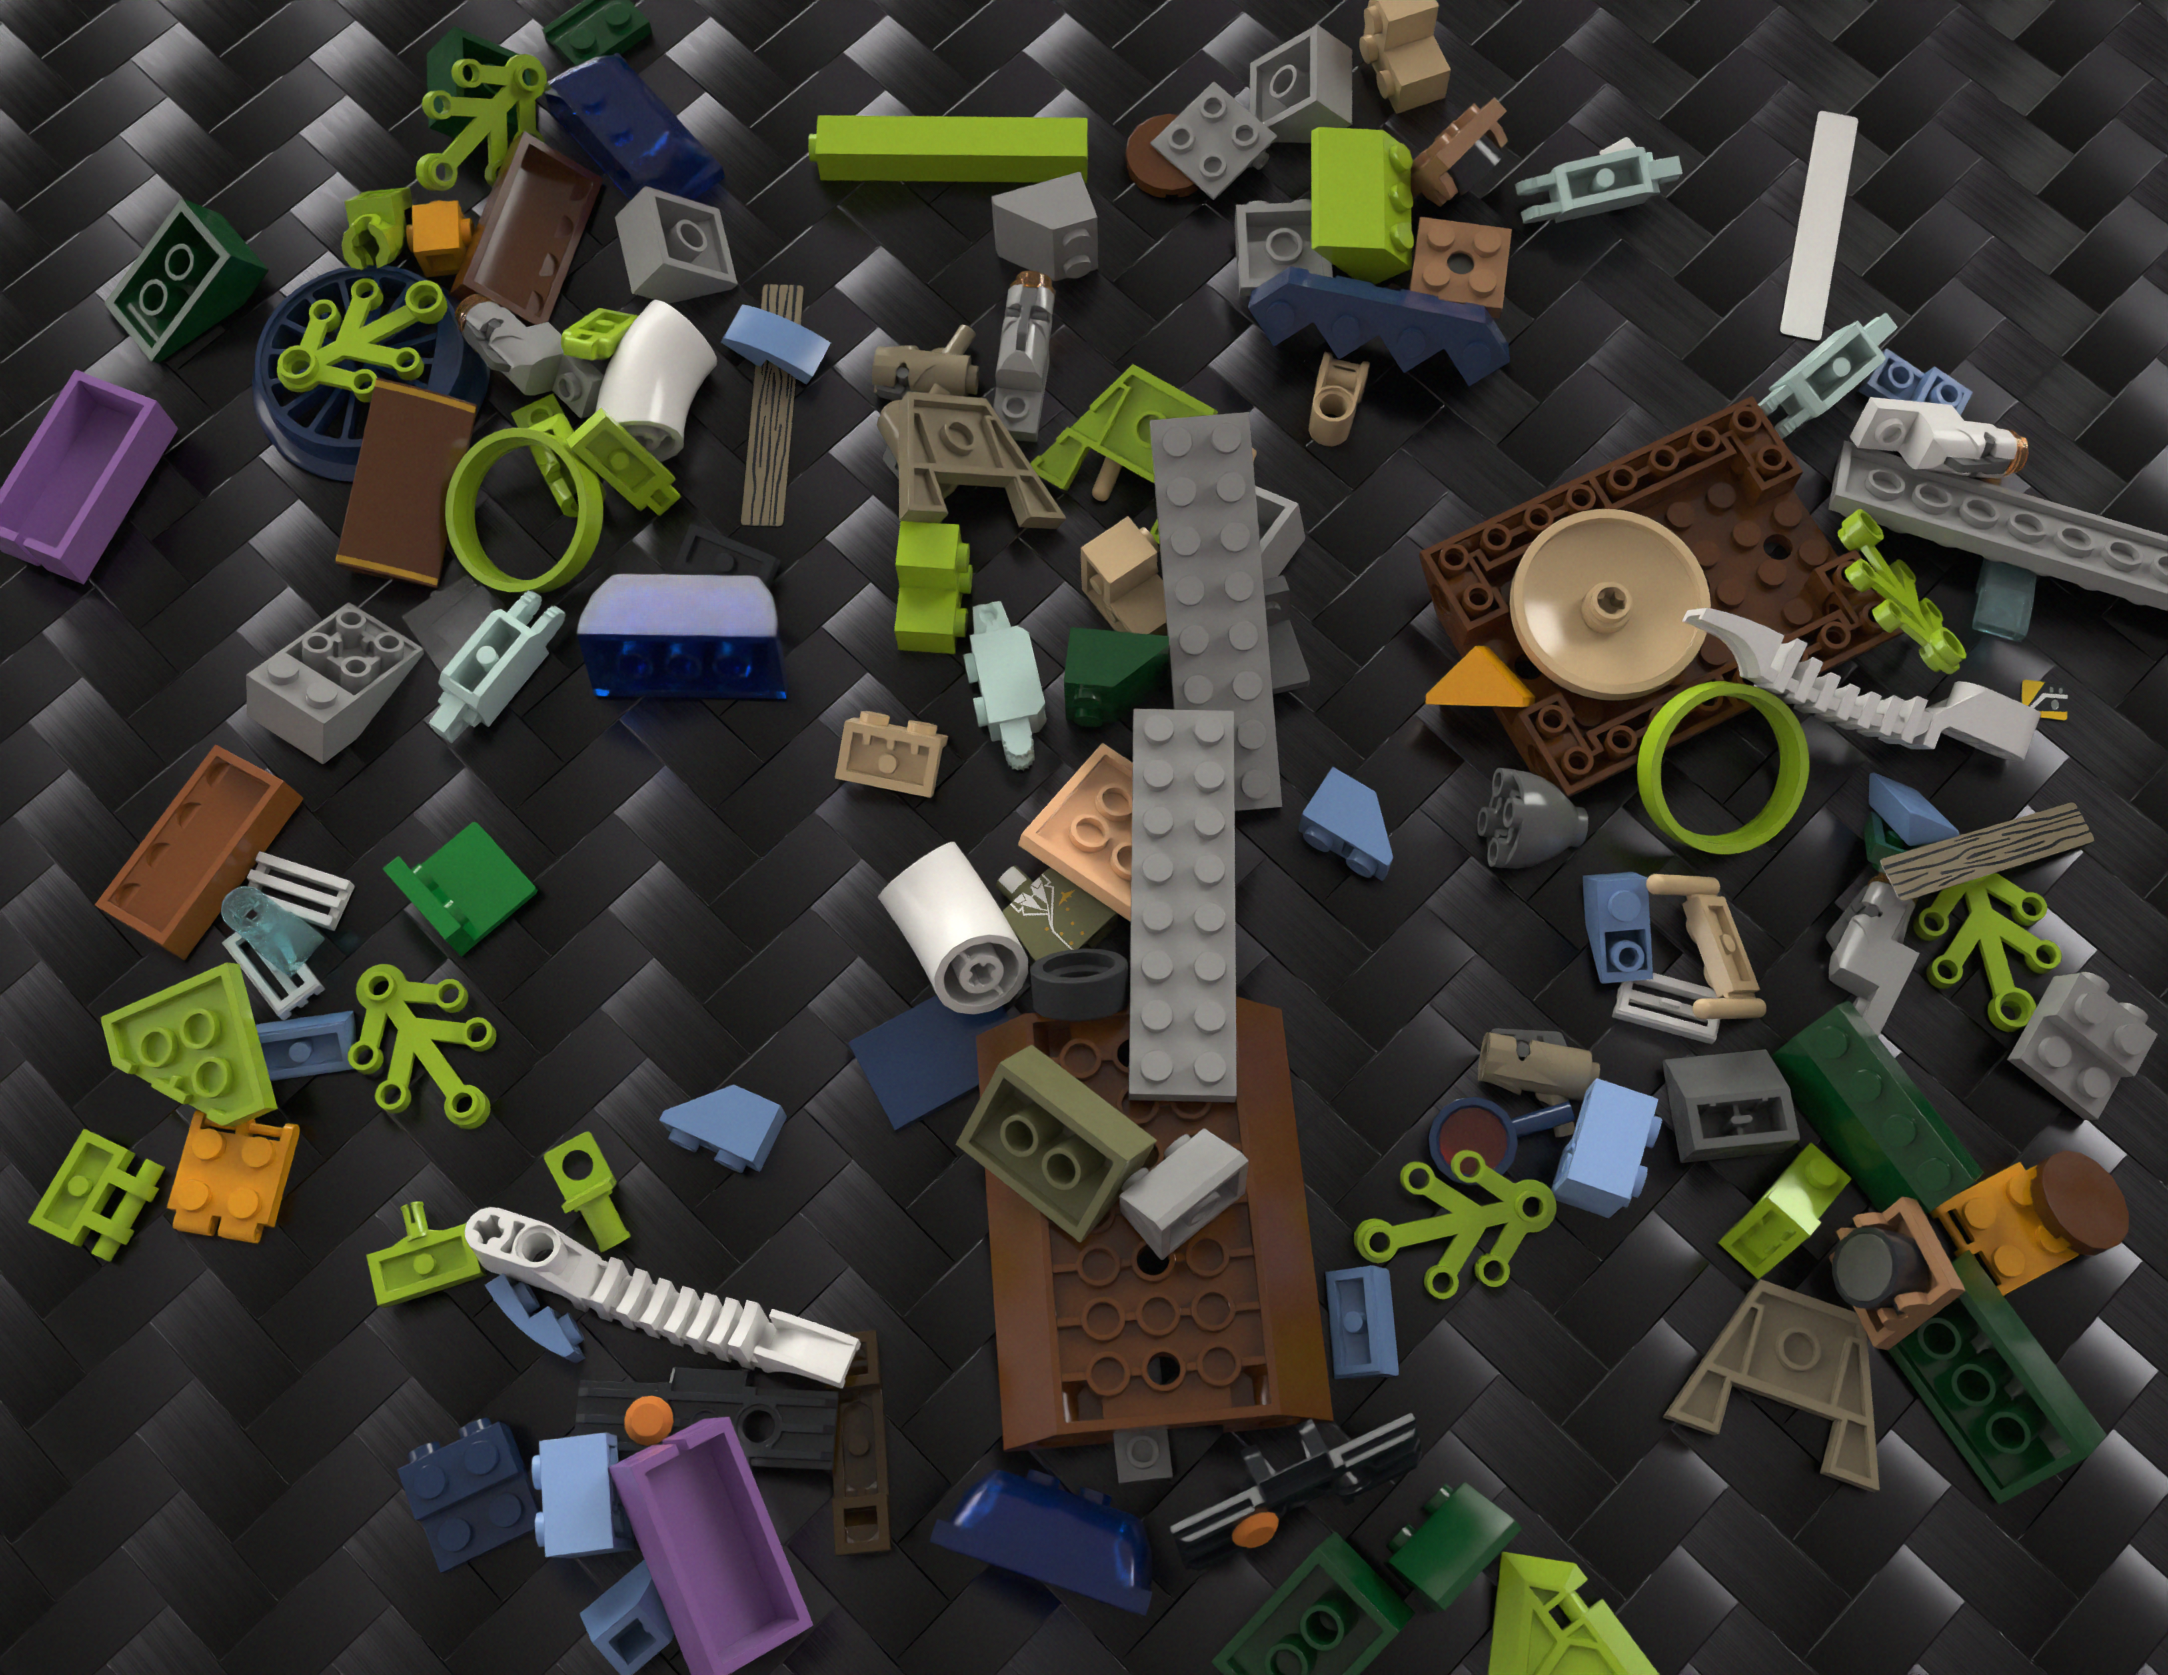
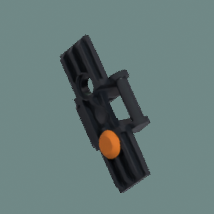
M676 1366L672 1370L669 1383L580 1380L574 1437L598 1433L617 1436L618 1460L622 1461L652 1445H663L662 1440L703 1419L729 1417L755 1480L757 1467L833 1470L839 1392L751 1387L750 1384H753L754 1371L741 1368L717 1370L695 1369L694 1366ZM761 1411L767 1412L774 1420L775 1428L773 1434L764 1442H751L748 1431L751 1415Z
M1413 1414L1405 1415L1331 1451L1327 1445L1325 1446L1312 1419L1305 1420L1295 1425L1301 1437L1300 1445L1304 1460L1278 1472H1275L1263 1458L1256 1444L1241 1450L1240 1453L1246 1464L1244 1469L1247 1473L1245 1482L1239 1486L1241 1493L1170 1526L1186 1571L1189 1569L1201 1571L1247 1548L1258 1547L1275 1540L1274 1533L1278 1527V1521L1284 1517L1286 1512L1304 1506L1322 1495L1328 1496L1334 1493L1340 1497L1344 1506L1355 1502V1497L1418 1468L1420 1460L1423 1459L1416 1419Z

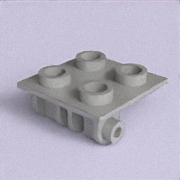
M1213 82L1151 142V146L1210 198L1215 200L1247 167L1251 168L1254 166L1256 169H1261L1267 163L1269 155L1265 151L1277 139V135L1217 83Z

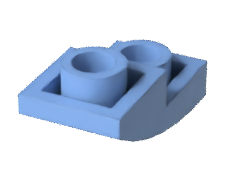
M743 304L721 343L757 366L761 367L768 360L804 384H807L813 377L831 342L795 322L774 313Z
M1887 348L1882 351L1886 358L1885 361L1863 380L1858 390L1868 398L1952 405L1960 416L1973 393L1938 368L1933 367L1924 374Z
M504 1273L485 1285L503 1312L534 1341L576 1364L585 1359L578 1346L585 1338L569 1313L561 1316L560 1313L547 1306L535 1314L533 1311L538 1309L540 1304L529 1285L524 1282L517 1284L515 1280L509 1278Z

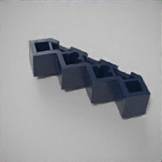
M1292 266L1251 292L1248 309L1273 346H1276L1314 322L1337 358L1341 359L1379 335L1403 373L1445 349L1468 386L1510 362L1508 342L1484 305L1469 302L1460 304L1440 300L1438 296L1405 289L1396 291L1376 287L1371 282L1336 276V278L1309 273L1307 269Z

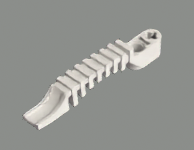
M1711 608L1687 610L1682 621L1722 640L1732 651L1737 661L1740 677L1753 682L1755 687L1775 694L1785 704H1795L1794 709L1802 713H1816L1814 717L1824 722H1836L1835 725L1846 730L1858 729V733L1867 737H1879V740L1888 744H1901L1909 749H1935L1940 733H1943L1994 756L2022 762L2025 759L2041 713L2032 707L1983 686L1961 681L1954 683L1949 698L1928 708H1925L1928 700L1919 696L1907 701L1895 695L1885 700H1880L1882 696L1872 691L1858 696L1861 688L1851 683L1836 689L1841 677L1832 672L1825 676L1817 677L1824 662L1814 657L1807 661L1799 662L1807 643L1798 638L1789 643L1782 644L1784 635L1746 618Z
M494 1207L481 1209L473 1214L466 1224L465 1239L481 1265L487 1270L500 1275L504 1273L509 1278L560 1294L571 1300L575 1309L587 1312L590 1307L597 1312L601 1319L612 1322L613 1318L620 1320L624 1327L633 1330L640 1327L649 1336L658 1339L661 1335L668 1337L670 1343L681 1347L684 1344L691 1345L693 1350L705 1355H707L708 1351L715 1353L719 1360L729 1363L732 1359L737 1360L744 1368L754 1370L756 1366L762 1368L767 1373L775 1371L795 1373L843 1389L846 1374L856 1351L859 1350L861 1345L859 1339L774 1309L771 1310L769 1315L772 1321L770 1323L759 1303L746 1300L744 1310L738 1300L726 1297L724 1306H722L716 1295L705 1292L701 1301L694 1289L682 1286L681 1292L677 1293L672 1282L659 1278L657 1285H655L648 1272L635 1268L633 1276H630L622 1260L610 1257L609 1262L603 1261L600 1256L549 1224ZM547 1249L553 1250L547 1259L540 1262H532L539 1252Z

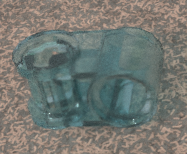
M242 886L227 894L222 902L221 913L227 925L253 945L255 951L290 978L296 974L325 940L321 934L293 912H287L254 887ZM250 910L258 912L253 920L245 917Z

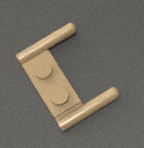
M1653 874L1649 876L1646 881V887L1650 893L1686 896L1688 900L1682 903L1687 917L1686 928L1692 940L1697 944L1705 964V979L1708 985L1714 989L1717 998L1696 1000L1692 1007L1694 1015L1699 1019L1763 1017L1766 1013V1004L1762 999L1755 997L1754 993L1759 991L1760 988L1725 897H1717L1720 890L1719 881L1714 877L1666 874Z

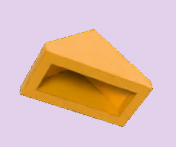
M1475 646L1426 694L1425 704L1529 707L1535 704V696L1489 646Z

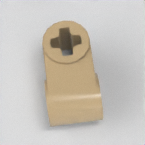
M1324 353L1316 382L1309 421L1310 435L1317 443L1324 446H1336L1347 439L1357 405L1361 402L1370 362L1363 361L1359 365L1334 359L1332 353ZM1333 414L1338 416V418H1330L1325 415Z

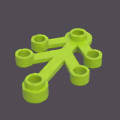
M515 55L508 60L505 67L481 65L474 59H461L454 63L451 72L452 78L460 87H477L481 83L502 85L503 87L492 99L452 97L449 93L442 90L431 91L424 96L422 101L423 110L432 119H447L450 116L475 117L442 154L430 153L419 159L416 165V176L424 188L431 191L450 189L457 180V167L487 134L489 164L485 169V178L487 183L493 187L496 180V170L499 166H502L508 151L507 112L515 103L517 107L518 132L515 134L513 141L525 131L544 143L543 136L536 131L535 99L545 91L547 75L542 63L532 55ZM465 65H468L473 72V77L469 82L463 76ZM525 69L529 71L531 76L529 86L522 79ZM437 96L441 98L444 104V109L440 114L435 111L433 106L434 99ZM439 164H442L446 171L445 178L442 181L436 175V167Z
M359 279L351 288L352 300L336 341L323 348L321 347L326 332L336 330L341 324L342 317L332 301L326 299L316 301L309 309L310 321L301 344L289 347L282 352L278 359L277 375L279 380L287 389L294 392H307L322 384L351 390L358 400L371 402L377 377L373 371L361 369L351 372L332 367V365L344 359H350L395 369L398 376L404 380L418 378L424 371V363L415 349L410 347L394 349L375 345V343L418 321L426 324L439 322L447 310V300L441 288L432 281H419L407 290L405 306L364 326L369 311L377 309L382 304L383 294L373 279ZM374 291L368 298H361L363 293ZM428 304H434L427 309H423ZM332 312L327 319H319L322 314ZM415 360L410 367H401L405 361ZM308 368L303 373L297 374L300 370ZM364 382H372L369 388L359 389Z
M1863 509L1856 510L1842 521V528L1837 533L1839 539L1849 551L1856 549L1859 552L1861 550L1870 564L1861 558L1845 569L1847 579L1859 592L1864 593L1872 587L1886 599L1872 610L1875 620L1885 631L1892 633L1900 627L1922 646L1919 649L1920 656L1930 669L1935 672L1942 670L1947 674H1953L1959 670V663L1966 659V652L1962 644L1951 631L1942 626L1943 616L1931 600L1924 598L1920 602L1918 601L1914 584L1916 577L1909 566L1900 559L1889 566L1875 547L1877 543L1884 539L1880 526Z
M1997 873L1941 889L1932 905L1924 909L1914 919L1913 928L1917 936L1926 941H1934L1941 937L1949 927L1947 916L1963 894L1970 914L1945 953L1937 957L1927 967L1926 974L1929 982L1940 989L1950 988L1958 982L1963 974L1962 966L1978 942L1994 997L1988 1005L1989 1018L2000 1030L2006 1032L2021 1030L2027 1026L2036 1010V1004L2028 992L2014 986L2001 940L2024 954L2026 965L2029 969L2039 974L2048 973L2058 966L2062 959V953L2054 942L2040 940L1993 910L1987 893L2010 905L2013 919L2024 926H2032L2046 915V901L2041 895L2034 892H2026ZM2022 902L2033 905L2036 915L2030 916L2026 914L2022 908ZM1924 917L1933 918L1938 924V931L1928 929L1924 924ZM2036 950L2045 951L2050 957V963H2042L2036 956ZM1938 965L1947 966L1951 970L1952 978L1945 979L1940 976L1937 969ZM2002 1005L2013 1009L2015 1013L2014 1020H2009L2001 1012Z
M379 964L367 969L359 978L356 987L358 1001L367 1009L360 1041L354 1043L349 1049L348 1061L354 1069L362 1074L374 1073L381 1067L384 1057L379 1047L387 1017L389 1016L397 1027L398 1033L388 1078L376 1090L375 1098L378 1105L389 1113H400L409 1106L411 1092L408 1087L415 1055H417L446 1096L444 1110L448 1119L462 1129H474L481 1126L490 1114L489 1099L477 1087L463 1084L433 1041L468 1045L475 1051H485L495 1043V1028L486 1019L480 1017L472 1018L466 1023L416 1018L406 1004L439 1005L446 1012L455 1013L462 1010L468 1002L466 988L455 979H445L438 985L409 982L397 967L389 964ZM380 981H388L387 991L382 995H374V987ZM448 990H459L458 998L454 1002L444 1003L443 997ZM485 1027L487 1029L485 1038L479 1042H472V1032L476 1028ZM368 1049L373 1050L372 1060L365 1065H359L358 1058L360 1054ZM395 1088L400 1089V1099L394 1104H387V1093ZM463 1097H471V1108L463 1113L457 1112L458 1101Z
M1463 1150L1455 1154L1451 1161L1453 1175L1466 1183L1476 1182L1501 1200L1500 1202L1480 1206L1437 1179L1428 1165L1421 1162H1411L1405 1165L1401 1171L1400 1181L1402 1186L1413 1194L1425 1195L1451 1213L1391 1226L1381 1219H1368L1357 1227L1354 1234V1245L1358 1253L1365 1259L1374 1263H1382L1391 1259L1400 1247L1455 1235L1438 1264L1429 1268L1424 1276L1426 1290L1436 1298L1447 1299L1456 1293L1459 1286L1457 1275L1486 1227L1506 1223L1490 1253L1480 1256L1474 1268L1475 1275L1479 1281L1490 1287H1498L1507 1281L1510 1274L1508 1262L1526 1233L1539 1232L1545 1229L1555 1217L1556 1199L1548 1186L1531 1179H1525L1514 1184L1487 1167L1480 1154L1470 1150ZM1466 1157H1472L1477 1164L1476 1171L1471 1176H1464L1460 1171V1163ZM1421 1168L1426 1174V1181L1423 1186L1413 1188L1409 1183V1175L1414 1169ZM1529 1197H1535L1539 1202V1209L1533 1216H1527L1523 1211V1203ZM1377 1232H1383L1387 1237V1245L1381 1251H1373L1369 1244L1371 1236ZM1496 1260L1500 1265V1273L1494 1279H1487L1484 1275V1267L1489 1261ZM1438 1273H1447L1450 1278L1449 1286L1443 1291H1436L1432 1283L1433 1278Z

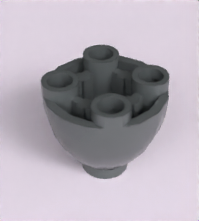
M1498 768L1495 771L1492 781L1493 793L1489 807L1481 808L1477 821L1479 836L1487 837L1489 866L1515 869L1532 867L1552 859L1569 846L1580 847L1584 843L1588 831V814L1585 808L1574 807L1558 787L1540 776L1505 768Z

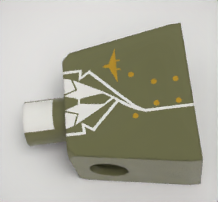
M1015 865L1008 869L996 883V888L1012 902L1002 913L1026 953L1030 966L1038 959L1052 953L1074 949H1094L1118 926L1117 912L1052 868H1048L1033 882Z

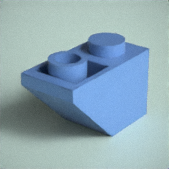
M1332 767L1303 811L1298 831L1304 834V839L1314 848L1323 852L1331 850L1345 858L1346 864L1359 875L1367 878L1373 875L1383 881L1389 872L1393 855L1376 792Z
M1634 872L1583 876L1585 925L1601 983L1653 979L1649 895L1646 887L1648 878Z
M732 1085L664 1110L659 1121L671 1132L668 1137L671 1142L692 1152H696L699 1145L717 1153L714 1159L716 1162L736 1172L743 1173L746 1166L758 1172L761 1171L787 1115L781 1105L736 1085Z
M645 1559L580 1613L592 1643L620 1675H633L667 1646L675 1635Z

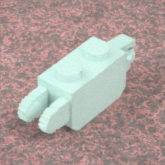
M1634 147L1561 164L1554 167L1550 174L1525 179L1515 184L1517 195L1529 196L1549 190L1551 203L1531 206L1521 212L1523 223H1532L1555 218V223L1643 204L1650 196L1660 193V184L1679 179V176L1682 175L1679 156L1653 160L1652 152L1645 153L1644 147Z
M1887 313L1874 318L1864 327L1857 320L1834 332L1769 388L1771 393L1758 405L1766 416L1777 409L1779 404L1789 414L1787 418L1781 420L1774 427L1781 439L1794 431L1803 422L1818 417L1827 411L1885 361L1886 358L1878 345L1898 328Z
M532 590L524 593L507 613L502 609L491 612L441 673L438 682L444 691L438 700L441 706L429 722L434 732L452 744L469 725L475 727L482 722L489 727L549 654L545 646L553 638L560 626L563 625L562 623L566 616L564 615L565 612L556 606H551L530 629L526 625L531 621L537 610H539L542 597Z
M1001 601L977 605L973 607L974 634L970 635L972 653L964 654L963 657L969 683L978 681L982 696L973 698L979 727L988 725L992 742L1002 740L1008 766H1012V769L1015 768L1017 771L1020 769L1024 771L1025 768L1029 769V766L1033 765L1032 761L1035 760L1032 733L1039 732L1047 721L1044 710L1045 700L1028 631L1019 626L1011 627Z

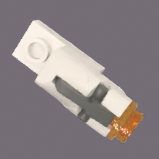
M1874 397L1869 398L1850 435L1857 448L1898 451L1906 463L1915 470L1946 472L1970 478L2001 479V477L2017 473L2026 464L2029 452L2026 439L2015 431L1998 429L1988 423L1964 421L1952 405Z

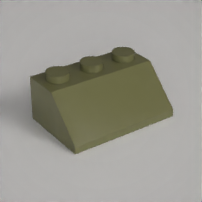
M1030 1045L999 1063L956 1145L1077 1241L1082 1242L1119 1199V1196L1123 1193L1122 1185L1130 1176L1141 1169L1157 1140L1036 1047Z

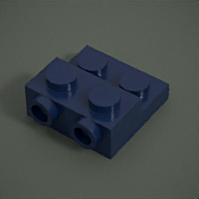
M489 1418L476 1420L458 1430L460 1440L441 1448L438 1441L422 1445L407 1454L410 1461L409 1464L397 1469L414 1518L423 1524L440 1573L447 1574L535 1532V1517L542 1510L509 1425L501 1422L491 1424Z

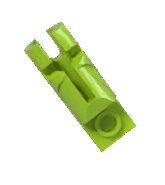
M410 187L367 191L345 200L349 228L343 233L342 250L344 259L351 268L363 270L367 265L377 264V268H380L394 261L407 246V225L404 210L413 205Z
M554 394L511 413L518 428L549 433L564 440L574 433ZM528 446L563 514L569 517H578L579 508L573 497L574 493H577V489L565 462L550 448ZM597 476V479H598V482H599V485H600V489H601L602 500H603V502H604L605 497H606V492H605L604 487L602 486V484H601V482H600V480H599V478H598V476Z

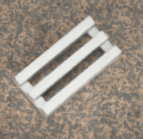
M259 851L255 859L258 862L256 870H250L247 879L250 880L247 888L242 887L238 896L245 902L335 931L355 886L349 880ZM272 869L339 892L337 897L268 874ZM264 885L330 907L331 910L326 915L262 894L260 891Z
M264 912L260 913L222 942L267 1003L282 1020L292 1015L290 1011L296 1006L301 1008L309 1002L307 998L313 993L318 995L325 990L271 918ZM261 928L265 930L305 982L299 988L256 934ZM245 940L250 943L289 994L282 1001L239 946Z
M1653 973V979L1621 982L1616 997L1617 1003L1612 1014L1613 1018L1708 1044H1713L1716 1041L1720 1019H1699L1694 1015L1693 1006L1632 990V986L1635 983L1694 1000L1717 998L1714 989ZM1632 1002L1635 1004L1698 1020L1708 1024L1706 1027L1703 1025L1695 1024L1692 1022L1629 1006L1628 1003Z

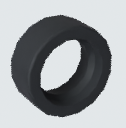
M1103 949L1065 950L1042 957L1030 967L1033 1009L1043 1017L1060 1021L1095 1020L1124 1010L1130 1003L1127 959L1116 952Z

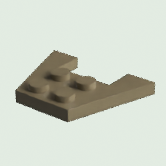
M909 391L899 402V521L941 523L947 516L948 511L938 483L1005 487L1019 527L1057 529L1067 519L987 399Z
M1759 1280L1749 1291L1663 1418L1716 1436L1720 1433L1732 1386L1832 1420L1833 1424L1820 1474L1871 1492L1880 1491L1867 1333L1857 1313L1767 1281Z

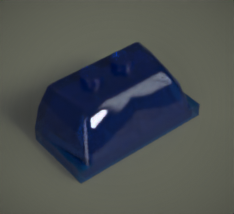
M619 53L613 56L604 55L590 59L563 72L545 84V97L550 112L630 201L645 186L693 200L725 178L723 167Z
M714 574L612 575L592 594L580 617L577 636L594 696L787 698L788 680L773 597L759 577Z
M1031 1469L1027 1478L1003 1470H990L963 1492L946 1521L939 1519L936 1521L930 1542L938 1547L1142 1617L1146 1616L1153 1593V1554L1144 1522L1134 1515L1111 1507L1112 1497L1085 1487H1081L1079 1495H1075L1058 1489L1060 1479Z

